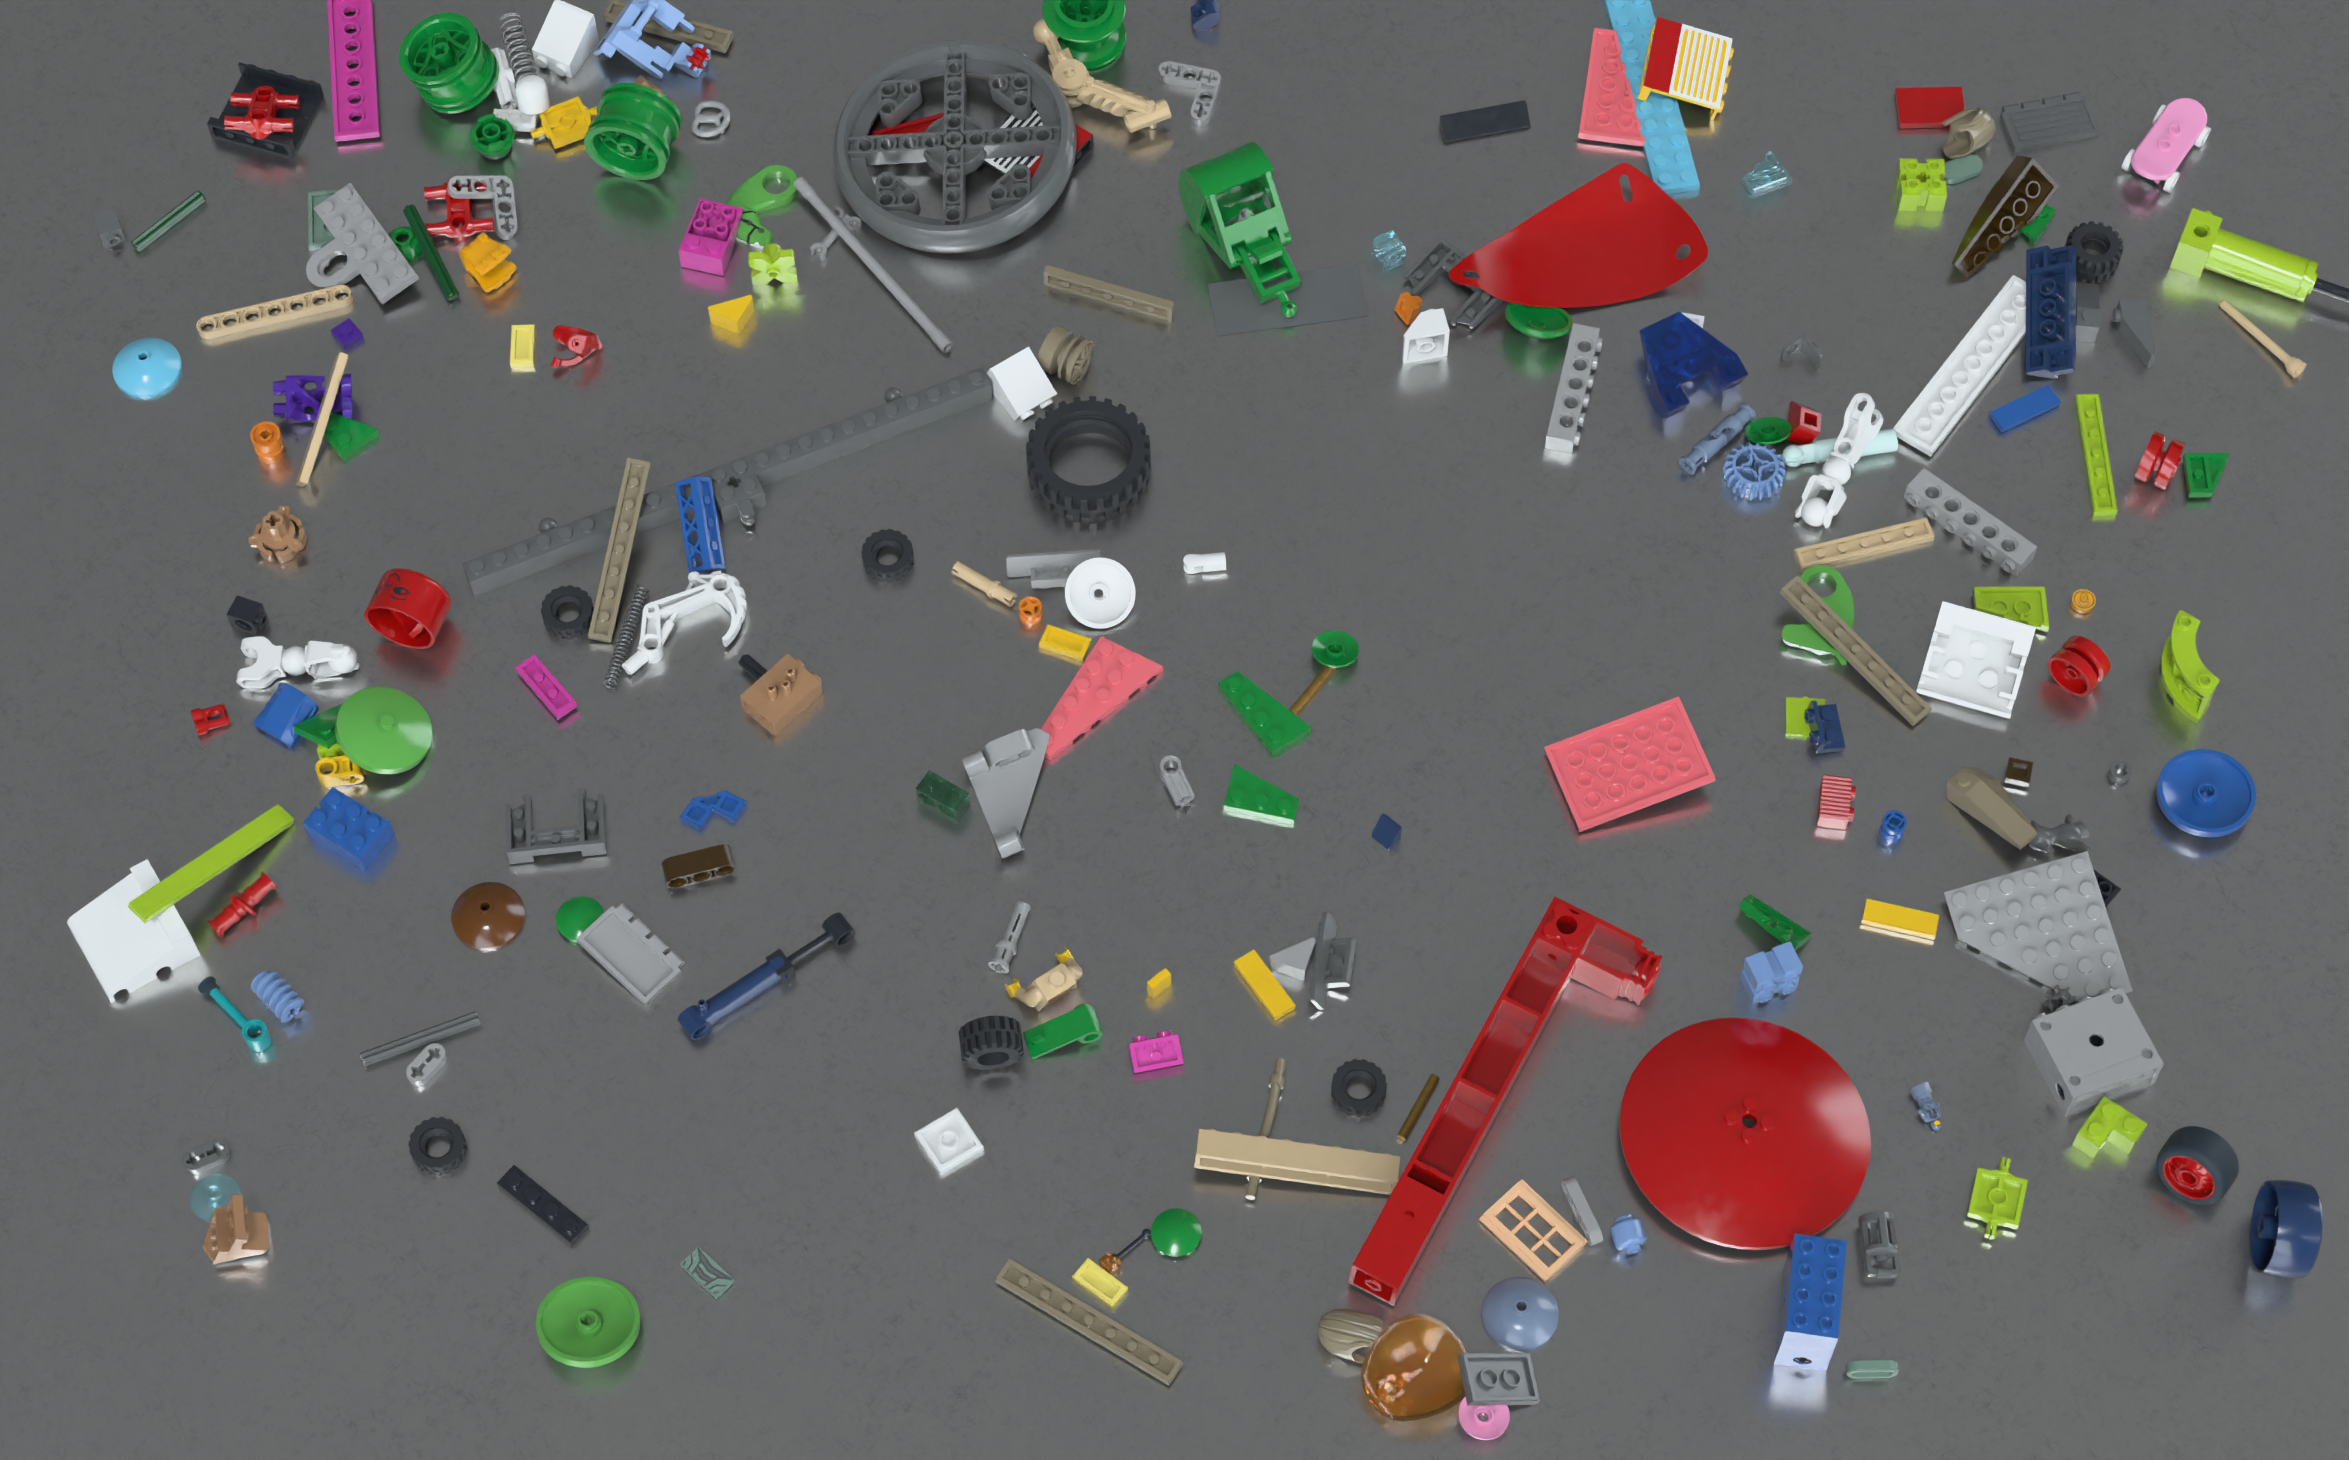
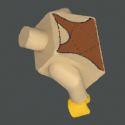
M1064 947L1065 951L1063 953H1055L1060 964L1035 979L1027 989L1021 988L1018 979H1013V984L1004 985L1010 998L1016 997L1027 1006L1035 1007L1040 1012L1077 989L1076 981L1082 977V970L1074 960L1068 947Z

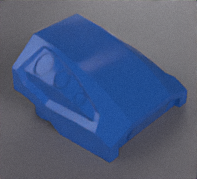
M279 683L278 689L256 717L253 726L281 740L292 750L302 738V736L295 734L293 726L315 716L319 711V707L303 692L287 683Z

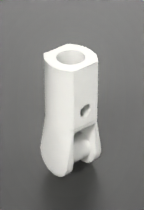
M1225 552L1203 555L1188 554L1183 558V569L1187 574L1226 570Z

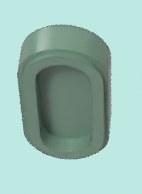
M1969 154L1946 162L1944 181L1948 184H1956L1978 176L1983 168L1982 159L1976 155Z
M1858 1360L1846 1364V1375L1854 1379L1891 1378L1899 1373L1898 1363L1893 1360Z

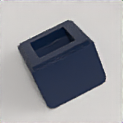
M1383 813L1372 832V837L1386 849H1391L1401 839L1402 828Z

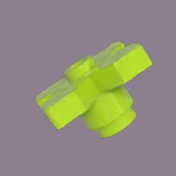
M767 244L764 246L763 251L748 253L749 267L753 269L751 270L753 285H766L772 279H778L783 283L798 282L797 269L793 266L795 265L793 249L782 250L778 244Z

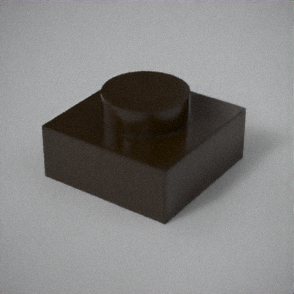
M2009 757L2004 782L2028 787L2033 762Z

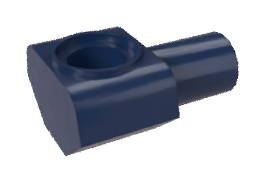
M1197 0L1198 3L1190 8L1192 26L1196 31L1209 30L1219 23L1218 0Z

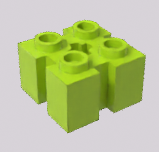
M1899 158L1896 170V187L1899 189L1897 195L1898 211H1916L1917 206L1925 207V211L1944 210L1947 198L1946 181H1944V159H1926L1925 163H1918L1917 159Z

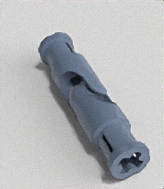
M1741 403L1736 412L1725 417L1708 435L1692 447V451L1687 456L1680 458L1679 464L1686 473L1693 475L1700 464L1706 463L1722 447L1743 430V426L1748 421L1755 419L1756 414L1748 404Z

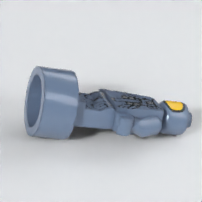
M1924 1082L1910 1089L1911 1095L1920 1107L1917 1113L1920 1114L1924 1122L1930 1123L1933 1130H1940L1942 1127L1938 1120L1941 1118L1940 1104H1934L1929 1083Z

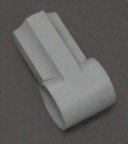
M1168 755L1160 762V779L1165 783L1175 805L1182 806L1194 799L1195 795L1181 768L1180 759L1176 756ZM1172 767L1176 769V771L1167 772L1165 769Z

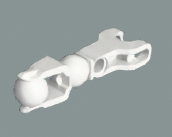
M1858 393L1852 398L1845 412L1843 428L1834 444V452L1830 453L1832 458L1824 463L1822 475H1813L1809 478L1802 494L1803 501L1795 511V517H1802L1804 522L1810 526L1819 527L1823 524L1825 528L1830 526L1833 516L1837 515L1847 498L1842 485L1846 484L1850 479L1851 469H1854V464L1860 459L1867 444L1875 439L1883 424V416L1879 410L1874 409L1875 403L1869 394ZM1862 401H1867V405L1865 406L1863 411H1859V403H1861ZM1871 417H1876V420L1871 423ZM1851 449L1847 454H1843L1846 450ZM1820 490H1834L1829 503L1817 497Z

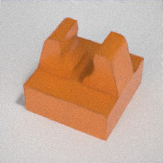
M1408 292L1400 294L1394 310L1406 325H1409L1415 321L1418 313L1421 311L1420 305H1423L1424 301L1419 296H1411Z

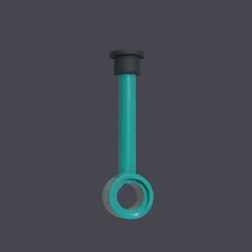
M213 976L205 978L198 986L199 992L212 997L242 1027V1036L249 1049L254 1052H262L269 1048L272 1037L265 1023L259 1019L248 1020L219 990L220 987L215 983L216 979ZM261 1033L260 1036L252 1038L255 1034Z

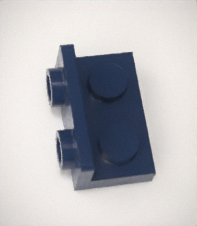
M1811 701L1805 710V721L1810 726L1809 740L1810 744L1814 745L1815 753L1844 751L1846 747L1836 704L1818 705L1817 701Z

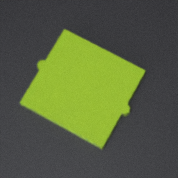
M1807 696L1803 698L1786 697V736L1807 739L1811 730L1809 723L1807 724L1805 721V710L1811 701H1817L1818 705H1825V699H1814Z

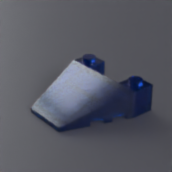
M1680 311L1639 331L1644 358L1648 367V379L1652 388V400L1663 420L1683 411L1690 403L1681 384L1711 371L1720 390L1723 392L1741 383L1748 375L1738 354Z

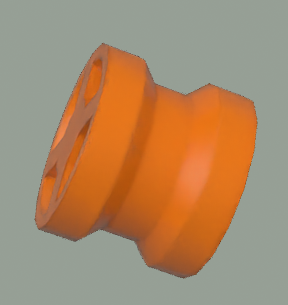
M1027 596L1019 602V617L1022 623L1033 626L1042 620V603L1038 598Z

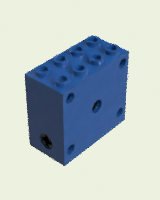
M1794 1234L1783 1268L1774 1364L1821 1371L1827 1370L1839 1336L1847 1241Z

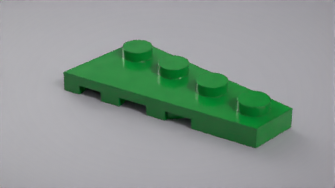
M1239 671L1218 682V688L1272 756L1312 732L1311 726Z

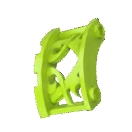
M2180 610L2161 654V679L2166 693L2168 692L2174 700L2175 707L2189 720L2198 724L2209 708L2210 701L2220 679L2205 667L2197 653L2196 633L2201 621Z

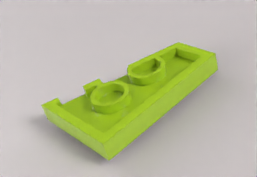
M2045 587L1973 588L1974 610L2034 626L2038 630L2048 632L2049 620Z

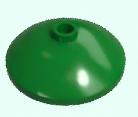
M1510 302L1505 310V317L1511 326L1533 339L1561 337L1571 330L1573 324L1571 316L1561 308L1535 307Z

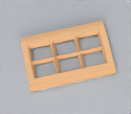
M1523 1179L1517 1182L1479 1218L1496 1237L1544 1282L1549 1280L1588 1243V1240ZM1518 1195L1533 1208L1524 1218L1509 1205ZM1505 1207L1520 1221L1511 1230L1496 1217ZM1536 1213L1552 1226L1543 1236L1528 1222ZM1523 1225L1539 1239L1530 1248L1515 1235ZM1556 1231L1571 1244L1562 1254L1547 1240ZM1543 1243L1558 1257L1549 1266L1534 1253Z

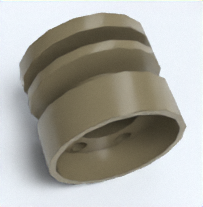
M1057 325L1046 336L1040 348L1037 361L1043 371L1051 375L1058 372L1060 379H1066L1068 383L1074 385L1086 373L1094 354L1095 344L1081 335L1074 337V333L1071 330Z

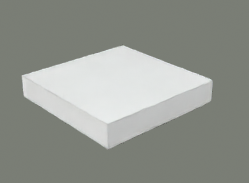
M958 1108L914 1132L916 1139L940 1175L984 1150L983 1145Z

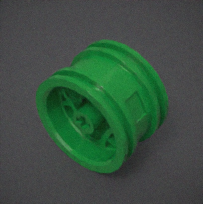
M438 13L427 17L409 31L400 46L399 64L402 71L417 87L419 94L433 110L440 113H461L475 107L490 94L498 80L499 65L494 53L482 41L479 32L472 22L458 13Z
M617 83L606 87L597 105L598 117L590 123L585 135L584 145L587 153L604 169L625 178L648 180L660 176L664 172L670 156L669 145L676 140L682 125V116L678 108L663 94L643 85Z

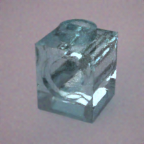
M1393 230L1379 234L1373 239L1372 253L1385 271L1405 263L1406 248Z

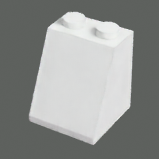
M555 0L532 48L534 62L542 68L555 71L560 76H567L573 79L599 42L594 14L562 0Z
M1029 347L990 368L986 373L991 383L992 393L1014 421L1020 417L1022 420L1029 418L1034 414L1033 410L1039 406L1041 409L1048 407L1053 403L1052 399L1057 395V392Z

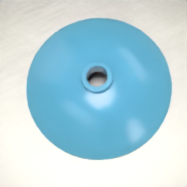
M142 338L127 344L119 351L114 359L112 372L116 384L125 393L135 397H152L167 391L176 383L181 374L182 361L177 349L171 343L159 338Z

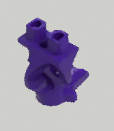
M351 374L342 375L331 412H342L343 417L347 419H352ZM289 375L286 376V380L273 382V395H286V403H273L274 417L286 418L287 423L291 424L316 421L321 405L320 397L324 396L326 386L322 387L325 376ZM315 383L316 388L308 390L305 388V384ZM310 406L314 409V413L307 414L304 412V409Z

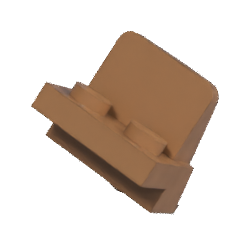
M232 1194L226 1207H215L209 1219L210 1227L202 1244V1248L212 1261V1264L264 1254L268 1250L267 1216L262 1212H247V1206L243 1205V1195Z

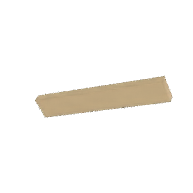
M340 352L335 358L295 484L297 486L305 487L309 483L347 363L348 354Z
M1927 517L1797 548L1794 549L1793 554L1802 573L1814 565L1831 566L1934 541L1935 536Z

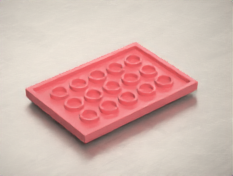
M1679 696L1544 747L1579 832L1715 781L1714 773Z

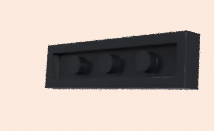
M513 1165L497 1182L500 1189L569 1245L573 1246L589 1229L586 1222L517 1166Z

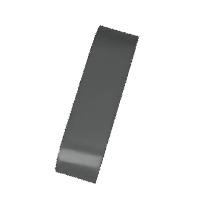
M222 1139L212 1140L187 1151L183 1155L182 1163L188 1173L200 1174L226 1163L231 1157V1149L227 1142ZM220 1148L222 1155L217 1156L215 1149ZM196 1157L198 1165L193 1166L192 1159Z

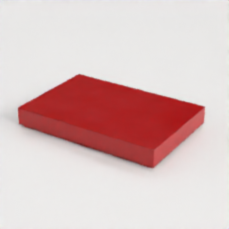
M1962 86L1895 89L1899 128L1950 127L1949 124L1944 126L1943 121L1965 110Z

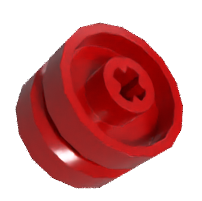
M2154 431L2134 479L2146 483L2149 481L2153 471H2156L2157 473L2153 481L2154 487L2165 491L2171 477H2174L2178 469L2185 443L2174 439L2170 442L2167 450L2164 451L2166 435Z
M2075 635L2062 645L2061 650L2055 652L2047 664L2048 670L2057 684L2068 693L2080 697L2089 695L2096 688L2097 683L2109 674L2111 669L2109 659L2098 645L2085 637Z

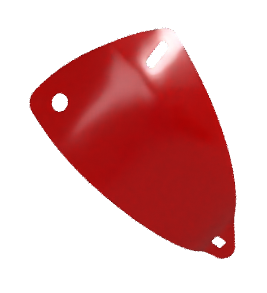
M1620 163L1549 205L1509 232L1474 251L1449 271V277L1457 284L1478 287L1494 297L1520 305L1548 308L1600 306L1641 298L1673 285L1705 262L1708 256V247L1696 223L1677 202L1640 170L1629 163ZM1622 175H1627L1632 192L1630 202H1626L1623 199L1620 186V177ZM1684 244L1689 245V255L1685 259H1678L1676 256L1678 248ZM1463 271H1474L1478 273L1479 279L1465 278Z

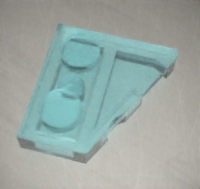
M1772 151L1766 154V159L1761 164L1757 163L1753 170L1742 178V186L1752 199L1792 184V177Z

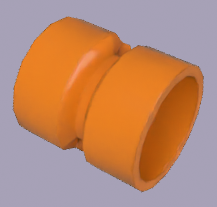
M265 421L253 427L250 438L258 459L266 464H274L282 460L286 454V447L279 427L275 423Z

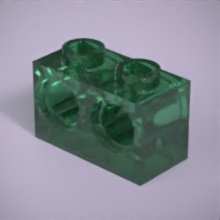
M930 770L916 787L917 802L956 824L960 822L971 807L969 792Z

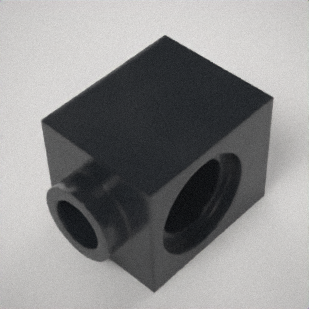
M238 595L226 614L232 627L256 635L260 627H263L267 621V614L262 603Z

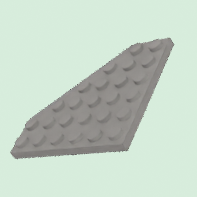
M2088 851L1944 892L1958 941L1970 945L1981 953L2008 965L2013 970L2042 983L2053 991L2056 985H2059L2060 989L2069 987L2071 996H2076V1003L2088 996L2091 998L2099 996L2101 992L2109 988L2115 990L2122 987L2126 995L2133 992Z

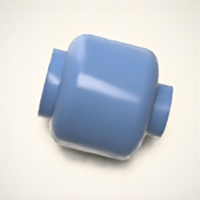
M1632 1214L1615 1219L1614 1224L1610 1228L1616 1249L1626 1251L1627 1254L1641 1251V1246L1647 1241L1642 1221L1639 1218L1633 1217Z

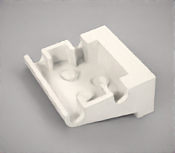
M1943 601L1916 693L2010 719L2036 627Z
M148 859L131 867V874L73 914L67 921L72 934L111 1003L115 1001L114 994L119 990L127 989L131 993L157 979L156 973L159 969L169 966L171 970H174L200 956L188 929L174 905L147 923H144L128 908L129 902L160 882Z

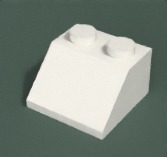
M1443 308L1420 312L1406 331L1403 339V364L1447 356L1450 330Z

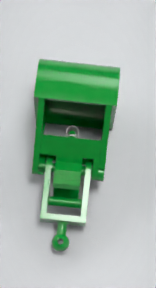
M1249 142L1181 170L1178 180L1179 194L1194 234H1200L1230 269L1241 266L1260 304L1278 297L1282 304L1281 313L1283 316L1293 317L1297 313V305L1289 300L1286 293L1298 289L1301 280L1283 247L1291 244L1292 239L1272 178L1274 168L1264 151L1255 142ZM1266 195H1268L1271 209L1264 205ZM1239 217L1237 223L1227 227L1224 226L1225 222ZM1215 227L1217 236H1216L1215 233L1211 230V228ZM1274 258H1277L1281 265L1276 270L1272 261ZM1286 275L1287 281L1264 289L1263 284Z

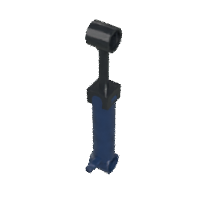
M841 912L832 914L822 924V928L825 931L824 934L788 957L779 948L766 957L764 964L708 1000H699L698 1006L693 1005L686 1008L679 1015L678 1022L692 1040L702 1038L710 1031L713 1025L778 983L782 986L795 978L793 966L795 963L829 941L833 942L837 947L847 944L854 938L856 931Z

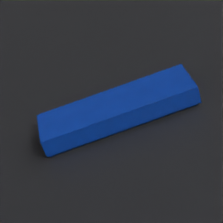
M2046 385L1991 411L1989 417L2000 432L2003 433L2060 406L2061 401L2051 387Z

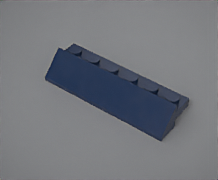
M2047 245L2026 250V374L2058 380V375L2076 372V248L2073 245L2054 249Z

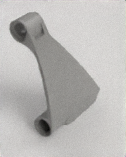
M1039 728L1028 732L1026 729L1017 730L987 743L984 749L961 758L1002 859L1025 849L1020 839V833L1051 736Z

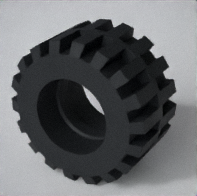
M2089 221L2088 224L2083 222L2080 223L2079 227L2075 226L2072 232L2068 234L2065 246L2073 245L2076 248L2077 280H2087L2086 283H2092V281L2101 283L2102 279L2106 281L2110 278V275L2113 276L2115 274L2124 246L2122 245V238H2118L2119 233L2112 231L2111 226L2108 225L2106 227L2101 222L2095 224L2094 221ZM2085 250H2095L2099 252L2101 255H2092L2087 253Z
M985 1016L967 1022L959 1030L962 1062L970 1068L979 1070L1000 1069L1018 1062L1024 1055L1021 1025L1014 1018L1007 1016Z

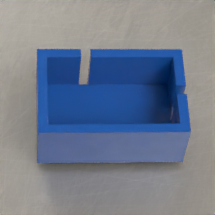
M334 787L319 802L321 808L315 807L303 822L308 837L363 871L367 870L395 836L390 821L375 812L370 813L367 807Z

